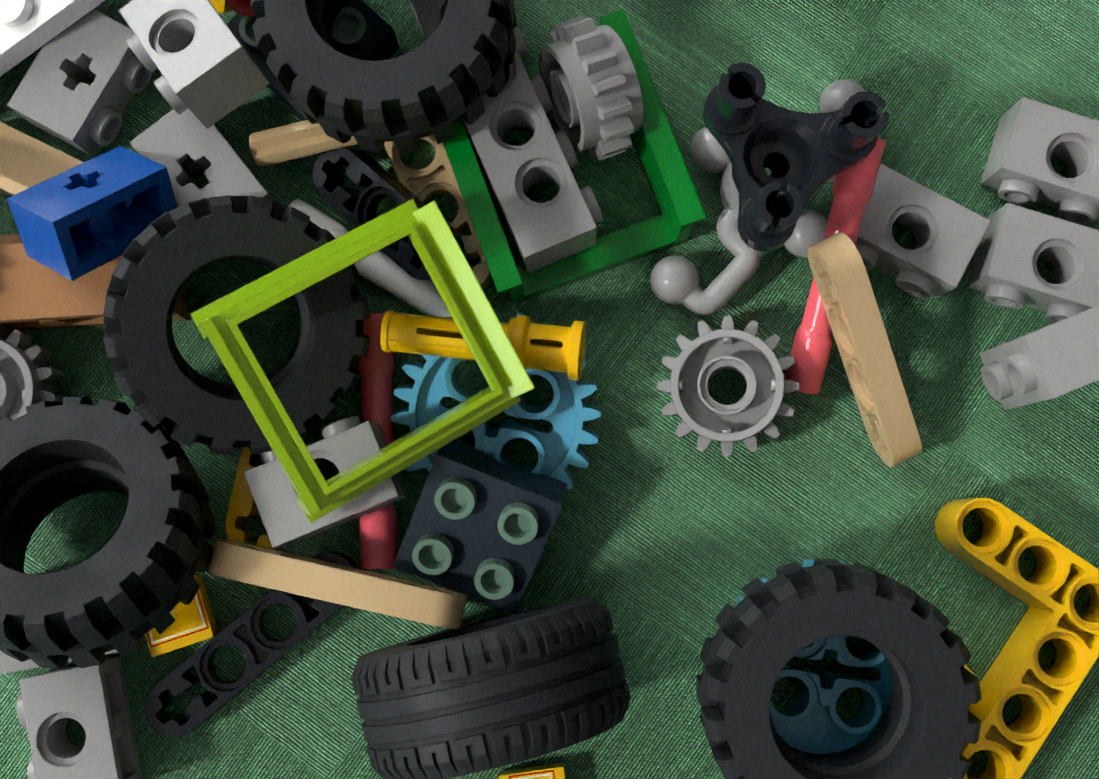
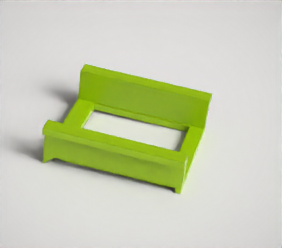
M411 199L190 314L204 340L209 338L299 497L295 499L309 523L320 519L521 401L519 395L535 388L435 200L418 209L414 200ZM408 235L490 387L325 481L237 325Z

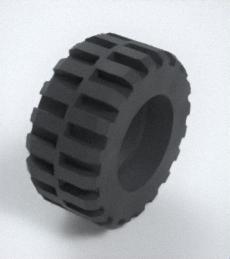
M251 0L250 7L257 17L252 26L257 45L267 58L266 64L299 112L311 124L319 123L327 136L343 144L350 141L351 137L354 136L361 150L381 153L384 149L385 141H394L399 152L402 153L419 150L418 139L434 134L437 144L454 137L452 124L463 118L468 124L472 125L485 112L482 102L484 94L491 98L498 96L506 82L503 65L507 66L513 63L516 49L514 28L517 27L513 0H448L446 13L430 38L418 48L405 55L381 61L360 60L333 49L331 45L333 26L339 12L348 0Z
M225 195L202 198L184 203V205L165 212L152 221L148 227L132 240L123 252L118 265L113 271L104 306L103 338L107 358H110L115 372L114 378L124 396L129 395L138 406V413L153 427L157 424L161 425L165 429L170 430L171 439L189 447L194 442L208 445L210 453L231 455L233 448L248 447L252 455L272 451L235 384L221 383L203 376L193 369L180 354L172 331L174 306L186 283L198 272L213 264L230 260H243L261 264L274 271L336 238L327 229H321L310 221V216L301 211L272 202L270 199L254 196ZM355 264L294 295L300 314V330L296 344L287 359L276 370L266 376L302 439L309 435L305 428L319 417L326 423L339 410L334 404L335 400L344 389L352 393L361 376L354 371L358 357H367L370 337L363 333V319L370 318L368 298L360 294L357 282L362 278Z
M88 396L63 397V405L52 407L49 401H42L26 406L27 414L14 420L9 415L0 419V650L20 662L31 659L39 667L52 669L64 668L67 666L69 658L80 668L101 665L105 662V652L115 649L124 657L141 648L142 643L139 638L153 628L159 634L164 632L176 621L170 613L179 602L189 605L198 592L200 585L195 580L194 575L196 571L205 572L209 569L213 549L207 539H210L215 533L214 514L207 504L209 496L178 441L171 439L170 430H163L159 424L153 427L138 413V409L131 411L126 402L110 398H100L98 404L94 405ZM97 491H115L129 495L127 510L117 532L91 558L60 572L49 574L24 573V559L29 541L40 523L57 507L75 497Z
M815 559L813 566L801 567L796 562L777 567V577L765 583L757 577L742 588L747 596L733 608L727 603L715 620L720 627L714 638H705L700 653L704 667L703 673L696 676V696L701 706L702 714L700 719L705 735L725 779L964 778L971 764L961 754L964 743H977L981 728V720L968 710V704L978 703L982 699L979 679L964 668V665L970 661L971 655L962 637L947 628L949 620L935 605L917 595L916 591L874 568L856 562L850 566L844 565L836 559ZM857 636L872 643L888 660L892 675V693L889 707L878 727L859 744L836 753H808L789 746L777 733L769 710L773 687L787 662L808 645L829 637Z

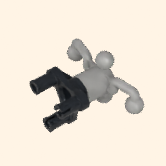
M742 62L729 66L727 76L723 73L719 79V84L707 96L703 109V119L706 127L696 132L692 138L690 154L698 169L706 173L723 174L720 196L724 210L717 219L716 230L719 240L735 258L703 290L699 286L698 270L692 261L676 255L664 257L655 264L650 276L651 288L657 298L669 304L677 305L682 303L695 314H712L722 308L755 273L760 265V251L770 252L784 244L788 252L797 257L808 258V247L823 240L827 219L823 214L813 209H803L812 193L824 182L833 183L838 173L862 163L875 148L877 138L880 139L881 132L887 126L889 111L877 116L880 110L886 106L885 101L877 94L866 92L862 84L852 79H839L826 86L821 93L819 102L820 113L792 111L762 98L765 94L766 83L763 74L758 68ZM764 168L770 169L769 175L765 172Z

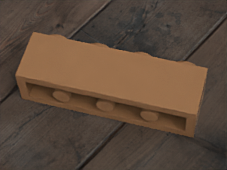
M20 234L0 236V326L8 328L9 332H13L15 329L31 331L104 326L103 313L107 289L113 271L122 255L71 281L28 257ZM187 283L176 300L172 322L188 321Z

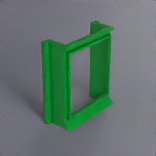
M624 9L600 17L599 26L607 25L618 34L630 55L638 77L643 101V122L640 130L630 134V137L659 208L660 215L596 238L595 246L527 274L523 264L516 265L462 119L451 125L455 136L442 142L498 295L510 292L513 304L687 242L692 226L706 219ZM539 62L525 67L529 78L540 75Z

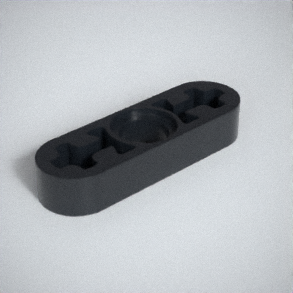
M346 147L322 152L315 161L312 177L317 193L355 228L377 218L376 212L379 203L389 195L396 200L398 206L411 199L414 200L418 209L426 205L361 150ZM342 165L348 166L346 174L355 184L367 187L363 192L355 188L342 187L344 178L339 173ZM448 224L458 245L460 246L463 254L465 255L464 243L461 236L452 226ZM408 235L381 249L411 277L418 280L432 281L411 240H407L409 238Z

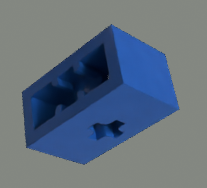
M118 146L7 198L27 256L71 281L123 255V252L132 240L148 227L152 221L165 212L177 208L167 167L122 146Z

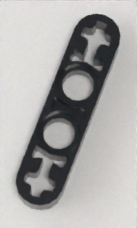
M339 552L319 553L312 557L358 568L350 557ZM270 590L153 687L148 693L145 702V715L150 726L159 734L168 737L183 736L201 726L343 609L345 605L315 599L309 605L317 609L320 614L313 619L306 602L299 596L279 590ZM281 603L287 605L296 615L297 626L295 632L287 640L273 639L264 629V614L273 604ZM223 645L237 647L246 658L245 672L237 681L229 682L221 679L213 668L214 655ZM193 668H196L198 677L191 673ZM201 681L208 691L197 696L185 708L190 719L188 720L183 714L171 718L166 711V708L172 703L168 692L170 691L176 696L191 689ZM210 691L217 695L218 698L215 701L212 700Z

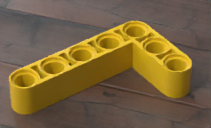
M990 498L955 499L946 503L939 510L935 519V533L939 542L956 557L1030 606L980 684L982 699L978 703L968 704V710L981 720V728L978 742L975 744L965 742L961 754L969 760L975 752L985 750L987 755L986 769L975 779H1021L1099 657V569L1000 502ZM971 510L975 511L983 522L982 536L974 544H971L965 538L962 525L965 516ZM1026 548H1029L1034 553L1037 560L1035 573L1028 580H1025L1018 570V559ZM1084 586L1090 595V606L1088 611L1080 617L1074 608V597L1078 589ZM1051 640L1056 648V659L1049 669L1043 671L1038 662V653L1041 646L1046 641ZM1018 694L1022 702L1021 714L1014 723L1005 725L1002 718L1003 706L1011 696Z

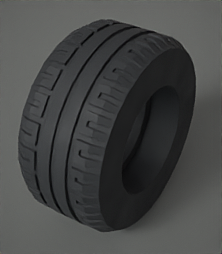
M596 598L577 599L462 625L459 629L443 630L360 656L356 662L351 679L355 695L359 696L356 703L361 719H364L361 725L365 742L369 743L367 751L371 767L384 779H446L532 759L569 747L610 730L622 722L631 700L627 680L623 678L625 670L622 658L617 656L620 651L617 638L611 632L614 627L610 611Z

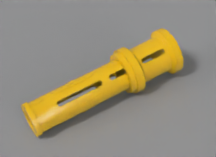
M392 310L385 312L380 332L382 351L475 360L452 317L396 313ZM518 315L517 318H511L509 324L501 323L525 370L562 372L567 374L568 380L580 381L586 346L585 321H574L571 327L532 323L530 316Z

